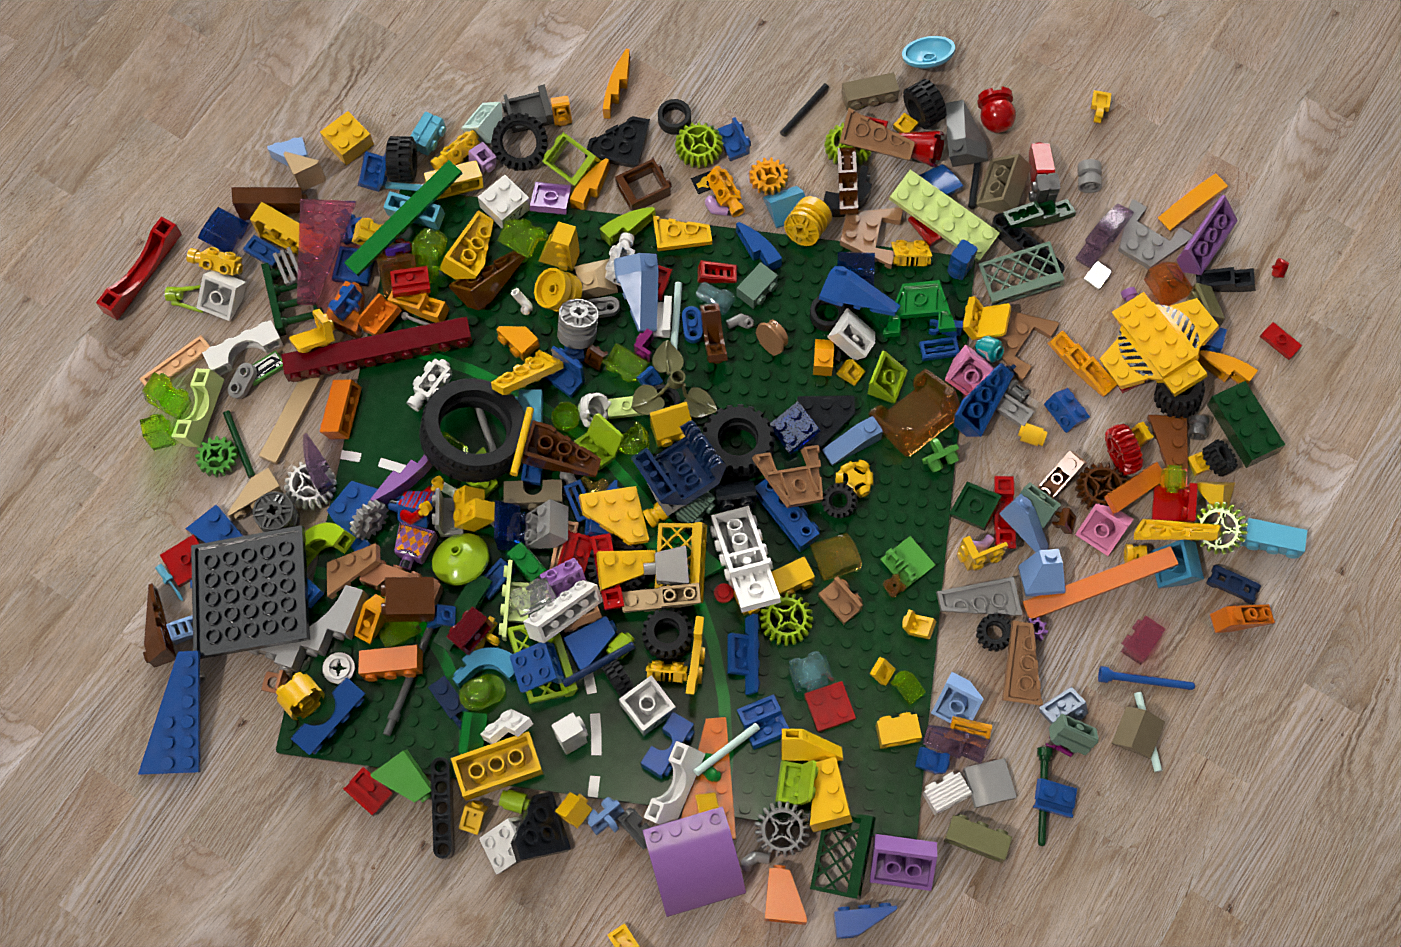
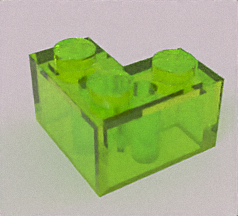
M154 372L142 390L145 401L179 420L191 403L190 396H188L189 393L182 388H174L170 381L171 379L163 373L159 375Z

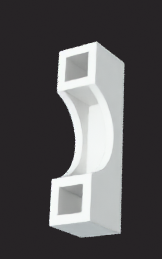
M270 320L260 323L251 330H245L234 338H228L217 346H211L202 354L209 368L221 376L233 370L235 357L245 349L258 348L265 353H269L284 345Z
M676 741L668 759L673 768L672 783L662 796L651 799L644 818L660 825L678 820L696 777L693 769L702 763L705 753Z

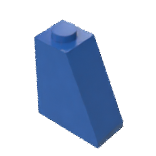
M605 616L564 637L565 644L579 671L598 661L606 652L608 645L616 638L615 632L618 630L613 620L609 621Z

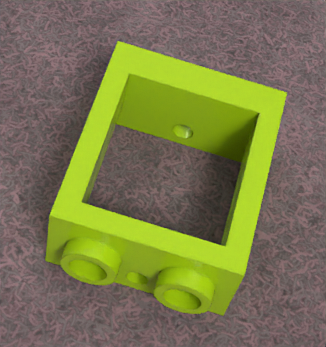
M564 132L555 139V144L545 153L542 161L575 187L588 171L601 162L599 158ZM569 142L588 156L572 178L554 165Z

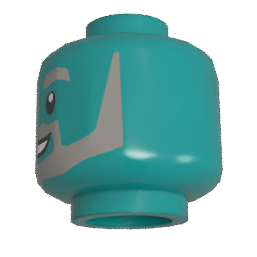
M986 335L976 342V352L987 362L993 363L1002 358L1004 347L1000 340Z

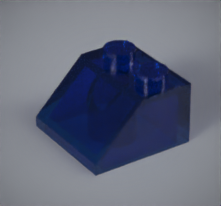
M495 501L494 539L498 550H511L518 543H525V531H522V525L526 523L525 513H522L520 506Z

